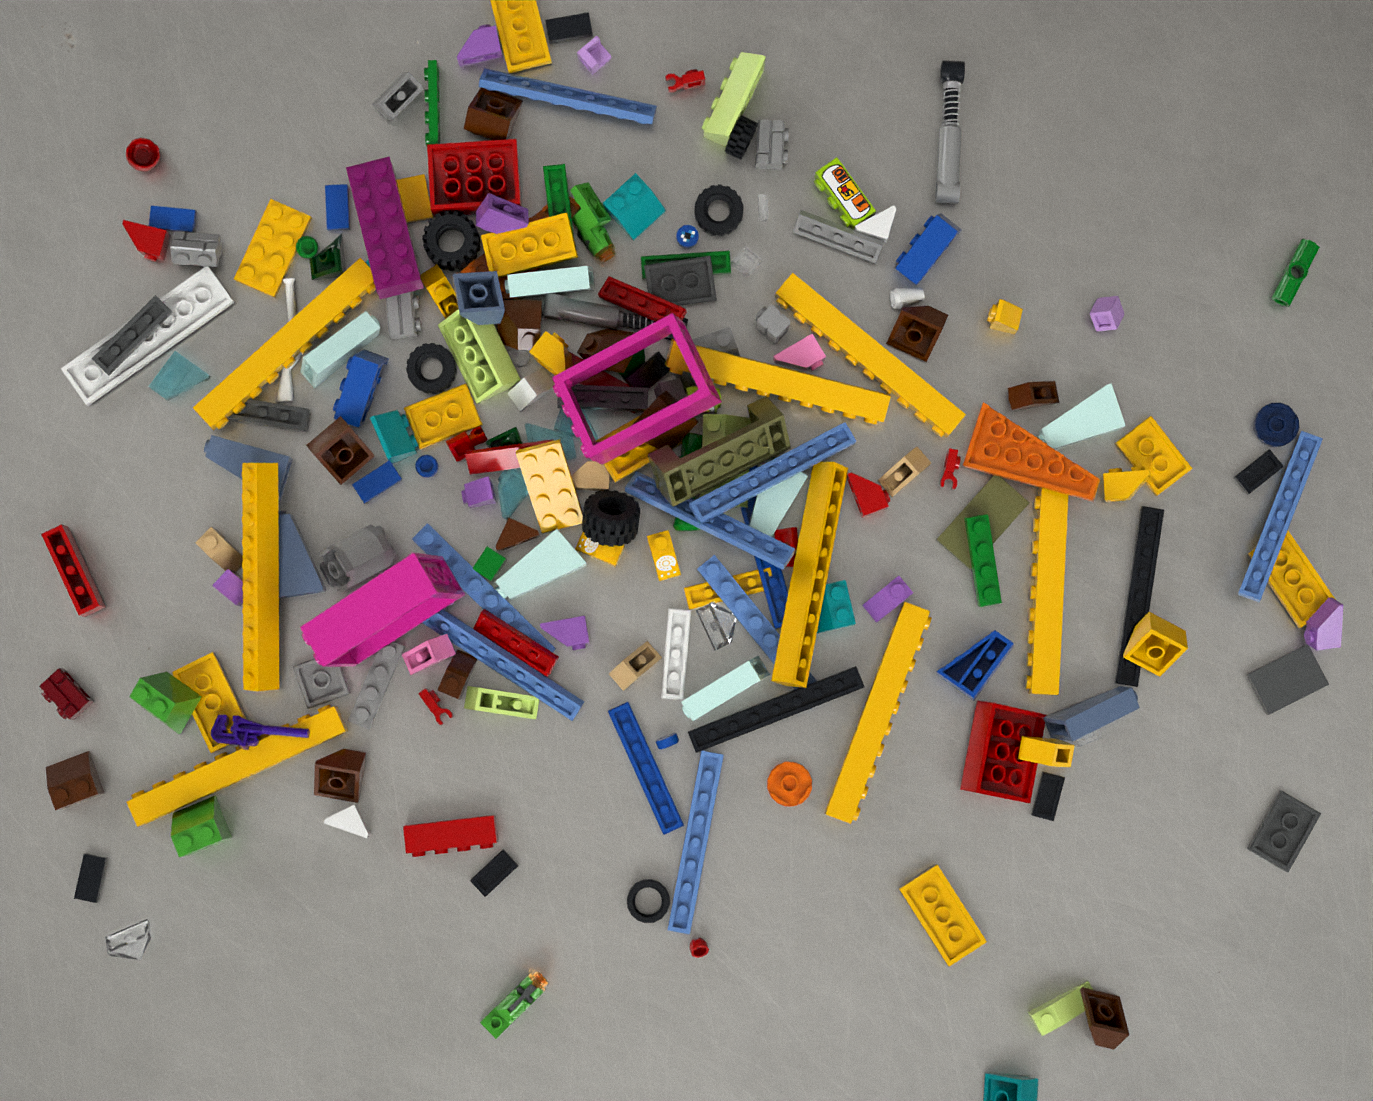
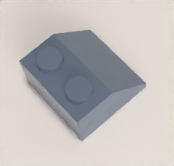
M497 271L452 274L460 315L477 325L501 324L505 308Z

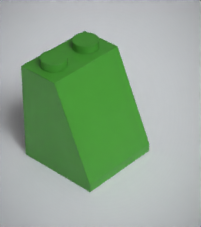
M166 671L141 677L129 697L177 734H181L202 696Z
M216 796L173 813L171 838L179 858L192 855L232 838Z

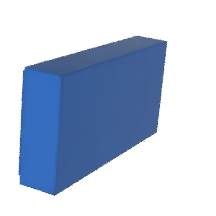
M325 185L327 230H350L348 185Z
M151 206L149 226L167 231L194 233L197 211Z
M388 461L353 483L352 486L363 503L366 504L400 482L402 478L393 464Z

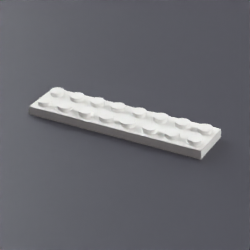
M209 266L204 267L160 298L173 313L110 375H107L92 358L129 321L61 368L87 406L235 303Z

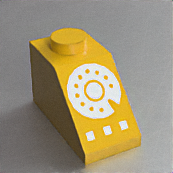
M669 530L648 535L647 540L659 581L680 576Z
M582 532L575 550L616 567L625 546L614 545L613 547H608V545H599L598 542H592L591 538H587L585 532Z

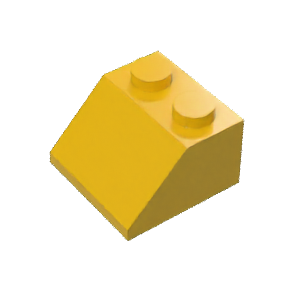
M545 331L529 351L534 359L553 375H557L573 366L572 355L567 350L569 346L555 332L551 335Z
M1148 612L1135 626L1124 651L1123 658L1160 677L1188 649L1186 631Z

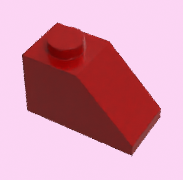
M123 220L122 225L137 250L144 255V259L157 262V259L165 260L171 234L167 230Z
M852 472L847 474V481L862 518L889 507L888 503L891 502L886 489L882 490L881 485Z

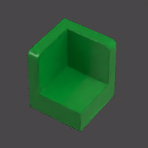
M487 546L473 566V570L493 582L507 559Z

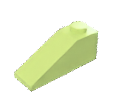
M467 686L464 708L536 719L539 699L535 696Z
M1089 981L1028 1012L1040 1035L1043 1036L1061 1027L1085 1011L1080 989L1082 987L1092 989Z

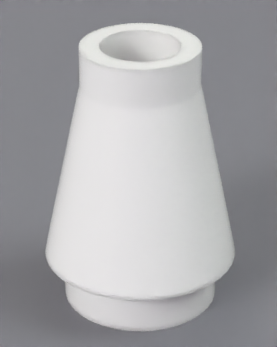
M895 288L894 291H890V302L894 309L898 308L901 310L904 307L924 301V291L922 288Z

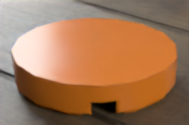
M783 762L770 772L767 779V789L776 803L783 806H796L802 804L809 797L812 790V779L803 765L796 762Z

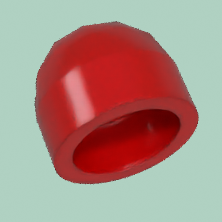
M698 937V939H693L690 942V952L693 957L700 958L709 952L708 945L703 938Z

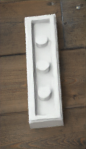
M669 608L661 698L684 700L691 610Z

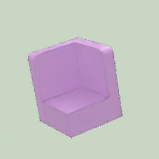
M598 36L594 37L577 52L578 59L592 75L611 59V55L602 46Z
M1119 296L1102 297L1096 300L1090 311L1096 331L1116 330L1124 317Z

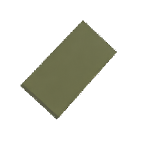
M994 475L936 540L970 570L972 565L964 518L988 514L992 542L994 543L1030 502L1002 477Z

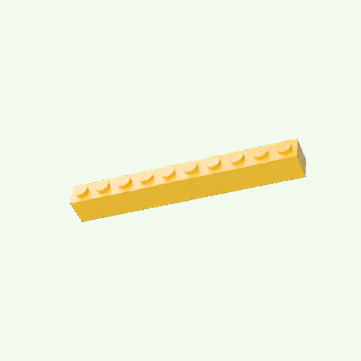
M360 257L193 407L195 412L213 431L216 428H223L229 422L227 418L233 413L238 414L246 406L244 403L249 398H256L263 391L261 388L267 382L271 384L279 377V371L284 367L288 369L295 363V357L300 352L305 354L313 346L311 343L317 337L321 339L329 332L328 327L333 323L338 324L345 318L346 315L344 313L348 309H355L362 302L361 298L366 293L370 295L376 290L371 268Z
M794 273L788 277L775 293L776 303L785 310L789 308L794 313L793 317L802 324L806 322L811 326L810 330L819 338L823 336L829 341L827 344L836 352L840 350L846 355L845 359L851 365L856 366L857 364L863 369L862 373L868 379L878 381L880 383L879 387L889 395L890 393L894 394L898 398L896 401L906 409L908 407L915 412L914 416L923 423L927 421L933 426L931 430L938 436L942 437L944 435L947 438L965 417L966 414Z
M672 339L665 365L670 368L669 372L680 375L683 374V371L691 373L675 339ZM695 345L710 378L714 379L713 383L726 386L728 382L735 384V389L748 391V388L757 390L756 394L767 397L770 396V393L779 395L778 399L791 403V400L794 399L800 401L799 405L812 408L813 404L822 406L821 410L834 414V411L837 410L843 412L842 416L855 419L856 415L865 417L864 421L871 424H877V421L884 422L891 398L888 394Z
M819 462L813 465L771 680L784 686L807 687L848 472L847 467L836 462Z
M242 463L243 690H278V463Z
M1039 487L1038 496L1034 498V509H1037V518L1033 520V532H1036V541L1033 540L1032 554H1035V563L1031 564V576H1034V585L1030 586L1029 592L1030 599H1033V608H1029L1028 620L1032 621V630H1028L1027 643L1031 644V651L1026 656V666H1030L1029 675H1026L1025 689H1029L1028 694L1059 695L1068 495Z
M907 602L902 603L824 814L849 824L852 823V820L857 821L861 810L858 807L860 799L864 800L869 787L865 785L868 777L873 778L877 767L874 765L876 756H881L885 745L881 742L884 735H889L893 724L889 722L891 715H896L900 706V702L897 701L900 692L904 694L908 681L905 680L907 672H912L916 660L913 659L916 650L920 651L924 638H921L923 629L928 630L932 617H929V610Z
M329 704L318 709L319 713L312 717L310 714L298 718V723L290 726L287 723L281 726L309 729V738L263 734L257 737L259 740L257 746H249L248 750L237 746L235 747L236 752L229 755L227 752L215 756V761L207 764L206 761L194 766V771L186 774V771H182L174 775V780L165 783V780L152 785L153 790L145 793L144 790L132 794V799L126 803L137 827L148 824L348 732L338 707H331Z

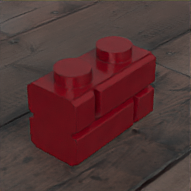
M64 668L57 669L39 686L43 690L41 695L49 703L53 701L58 707L56 709L57 713L65 720L67 718L69 720L76 719L94 702Z

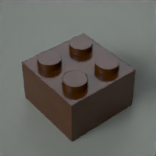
M341 416L306 445L340 485L375 457Z

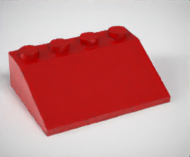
M517 139L427 145L430 209L433 217H436L435 215L438 213L440 215L445 214L444 211H449L450 213L458 211L460 215L476 214V210L488 193L522 206Z
M977 700L960 790L1031 803L1038 763L1018 759L1022 736L1043 738L1045 728L1043 717L1047 715Z

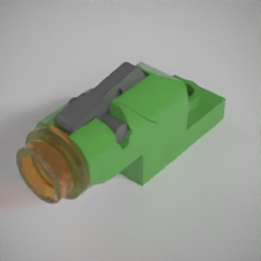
M589 182L575 185L570 191L576 203L581 207V210L572 217L578 229L577 236L585 244L593 257L600 260L601 263L607 262L616 255L615 246L607 230L604 228L612 219Z
M537 970L533 974L530 973L480 1023L497 1039L546 990L549 982Z

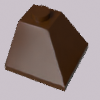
M503 299L505 311L501 324H497V332L503 344L517 350H531L542 336V299Z
M930 306L904 307L886 344L927 362L945 325L948 314Z
M607 328L588 333L577 353L585 360L635 332ZM633 355L605 370L624 373Z
M342 749L316 760L314 795L358 803L365 771L366 753Z
M1082 987L1080 992L1095 1045L1115 1049L1130 1035L1120 996Z

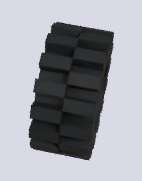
M741 115L727 142L725 153L741 160L750 145L758 123Z

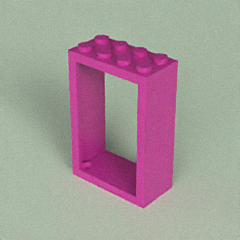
M673 313L552 377L555 383L553 385L554 392L563 400L564 405H562V409L568 418L570 417L573 425H571L573 433L577 438L580 437L583 445L580 447L584 456L601 465L722 402L685 323ZM673 334L698 387L697 392L602 442H596L571 387Z
M412 553L300 627L303 632L302 638L307 645L312 647L315 652L313 656L319 665L323 667L356 666L464 596L465 593L443 556Z

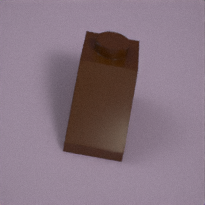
M1055 381L1027 382L1007 388L1012 410L1030 409L1059 403Z
M457 649L456 655L453 656L437 691L461 700L478 659Z

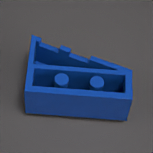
M942 213L937 214L935 217L931 215L923 225L926 228L921 235L917 233L909 243L912 245L911 249L907 253L903 251L896 260L898 265L895 269L916 285L919 284L943 251L947 249L950 242L962 230Z
M365 349L349 358L346 369L349 371L347 377L343 378L339 388L342 393L340 399H336L333 411H335L334 419H338L341 416L347 424L358 428L365 423L374 399L373 394L376 384H380L381 381L379 375L383 364L387 365L389 358Z
M994 630L969 650L936 671L937 675L975 701L1013 649L1014 643Z

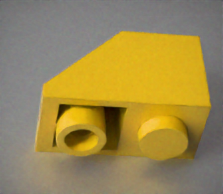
M437 264L420 274L422 283L445 319L459 309L456 293Z
M999 299L996 305L993 304L992 308L989 309L987 321L990 322L989 328L1016 334L1023 309Z
M1144 466L1131 467V471L1122 472V468L1108 469V473H1103L1105 501L1130 500L1150 478V471L1145 470Z
M1022 736L1018 759L1049 766L1071 767L1075 745L1060 739Z

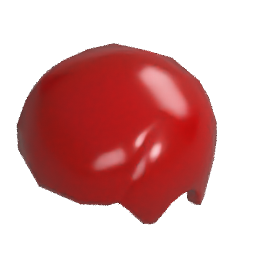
M138 138L132 140L126 148L128 164L138 171L152 170L160 159L159 147L150 139Z

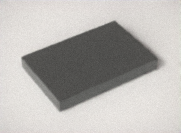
M710 255L644 265L648 293L678 306L717 300Z
M1308 644L1247 674L1267 715L1329 685Z
M1280 790L1247 850L1283 871L1289 872L1321 813Z

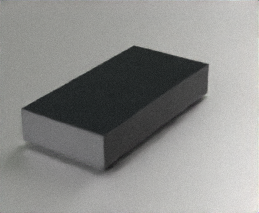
M589 12L545 20L549 43L593 36Z
M658 351L624 380L629 387L650 389L669 372L670 368L665 365L666 360Z
M1269 449L1233 478L1248 495L1284 466Z
M1042 771L1031 812L1032 816L1054 821L1065 777Z
M503 849L470 882L486 897L519 865Z
M87 853L83 855L74 899L98 903L108 858Z

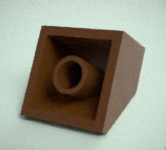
M481 87L468 106L463 129L492 140H506L513 131L523 100Z
M666 390L655 399L632 425L678 401ZM693 417L645 443L658 449L668 444L673 450L695 427L698 421Z
M89 751L46 767L47 789L55 810H62L104 794Z

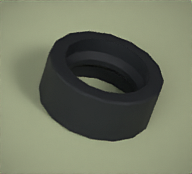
M645 879L635 883L627 897V908L630 914L637 921L643 923H654L662 919L670 905L669 893L666 887L653 879ZM644 888L657 890L662 898L660 909L653 914H643L635 905L636 894Z

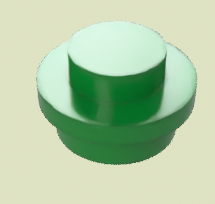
M303 236L296 242V251L303 258H312L318 251V243L311 236Z

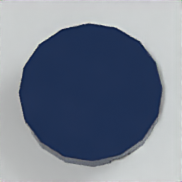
M1270 403L1256 413L1253 421L1254 432L1263 444L1270 447H1282L1289 444L1297 436L1299 418L1289 405Z

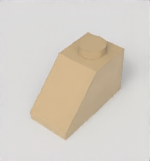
M915 447L878 481L893 497L924 471L931 462L918 447Z
M587 461L572 475L576 490L604 491L610 489V474L604 464L601 465L596 461Z
M210 527L195 542L225 571L230 569L237 572L242 567L243 555L217 529Z
M647 641L616 666L609 675L624 691L662 657Z

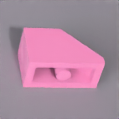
M811 334L774 355L773 361L776 364L807 371L810 368L814 371L824 365L822 361L825 360L826 356L814 335Z
M444 634L427 640L403 653L402 657L410 675L438 664L456 655L448 634Z

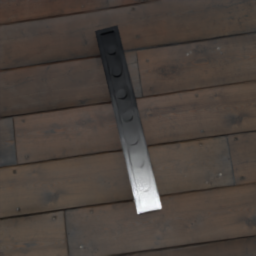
M1141 506L1114 684L1138 687L1141 667L1123 658V654L1135 626L1150 610L1164 509Z
M857 666L810 683L806 688L800 687L688 731V734L697 753L865 688Z

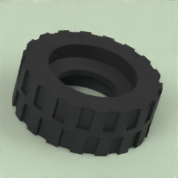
M711 185L709 188H705L697 197L694 209L695 219L698 222V226L704 229V232L710 233L713 236H724V234H730L734 229L738 228L739 223L742 221L744 207L741 197L738 196L735 190H732L727 185ZM715 200L725 201L730 207L729 216L722 221L713 220L708 214V207L711 202Z
M425 343L420 347H416L410 353V357L406 362V372L409 380L419 391L421 390L427 394L443 392L451 386V383L455 380V374H457V365L454 357L447 348L440 344ZM427 358H436L442 364V373L436 379H427L421 373V364Z

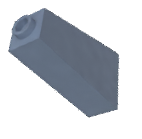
M211 435L210 440H207L205 443V457L242 479V463H278V501L281 502L293 461L291 457Z
M279 511V598L326 592L324 582L293 515L287 514L286 511Z
M1120 686L1043 718L1051 738L1073 742L1140 707L1137 702L1138 696L1133 688Z

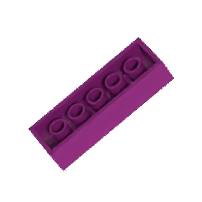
M390 157L346 167L375 288L380 300L423 289Z

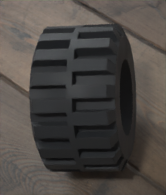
M444 211L445 214L443 215L438 213L435 215L436 218L434 220L431 218L428 221L429 225L424 228L425 234L422 235L424 249L429 259L441 269L445 270V268H448L449 271H454V268H458V270H462L464 265L468 266L472 259L475 260L477 258L476 253L480 251V237L477 228L472 220H469L465 214L460 215L458 211L453 213ZM449 230L460 231L465 238L462 247L454 252H446L439 247L440 237Z
M616 490L595 492V494H591L585 500L582 531L585 532L587 538H591V541L594 543L598 542L599 545L613 547L614 545L623 546V544H628L636 538L641 511L639 503L634 501L635 498L627 496L624 492L620 493Z

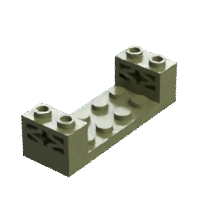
M767 396L747 405L751 424L685 457L679 458L668 444L648 454L656 487L672 507L791 448L784 414Z

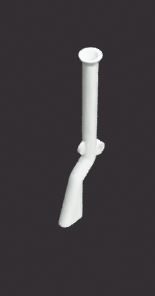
M295 278L283 279L286 289L289 321L297 315L294 290ZM301 352L295 357L296 361L288 369L284 367L282 369L276 403L294 401L291 369L300 359Z

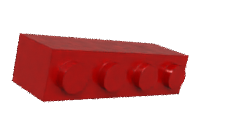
M61 524L42 533V538L78 615L87 617L106 608L69 527Z
M496 815L403 826L406 853H412V857L426 856L425 851L434 850L435 854L448 853L449 848H457V852L469 851L471 846L480 845V849L493 848V843L498 842Z

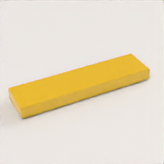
M771 568L763 569L764 572L768 571L769 577L772 576ZM758 569L732 576L747 595L764 591ZM707 582L684 588L689 610L723 602Z

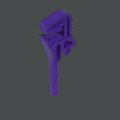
M223 714L217 716L211 729V737L215 742L239 745L244 750H248L249 746H257L259 740L256 736L262 734L309 738L310 735L309 729L263 725L246 720L238 715H233V726L230 729L233 734L228 733L227 729L229 718Z

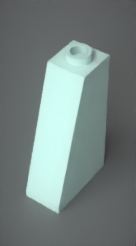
M591 266L507 275L508 280H505V291L510 294L511 298L595 289L594 272Z
M365 311L303 357L300 372L314 389L344 365L350 357L357 354L379 335L380 323L373 315L370 316Z
M1112 383L1106 385L1042 428L1037 438L1056 450L1125 427L1126 425Z
M774 456V457H772V458L766 460V461L764 462V464H766L767 462H769V461H771V460H773V459H775V458H777V457ZM800 472L756 495L749 526L772 537L808 476Z
M556 529L495 581L498 585L496 590L504 599L508 596L509 599L513 600L585 567L587 563Z
M756 656L681 702L683 704L682 710L688 718L694 721L770 674L760 657Z

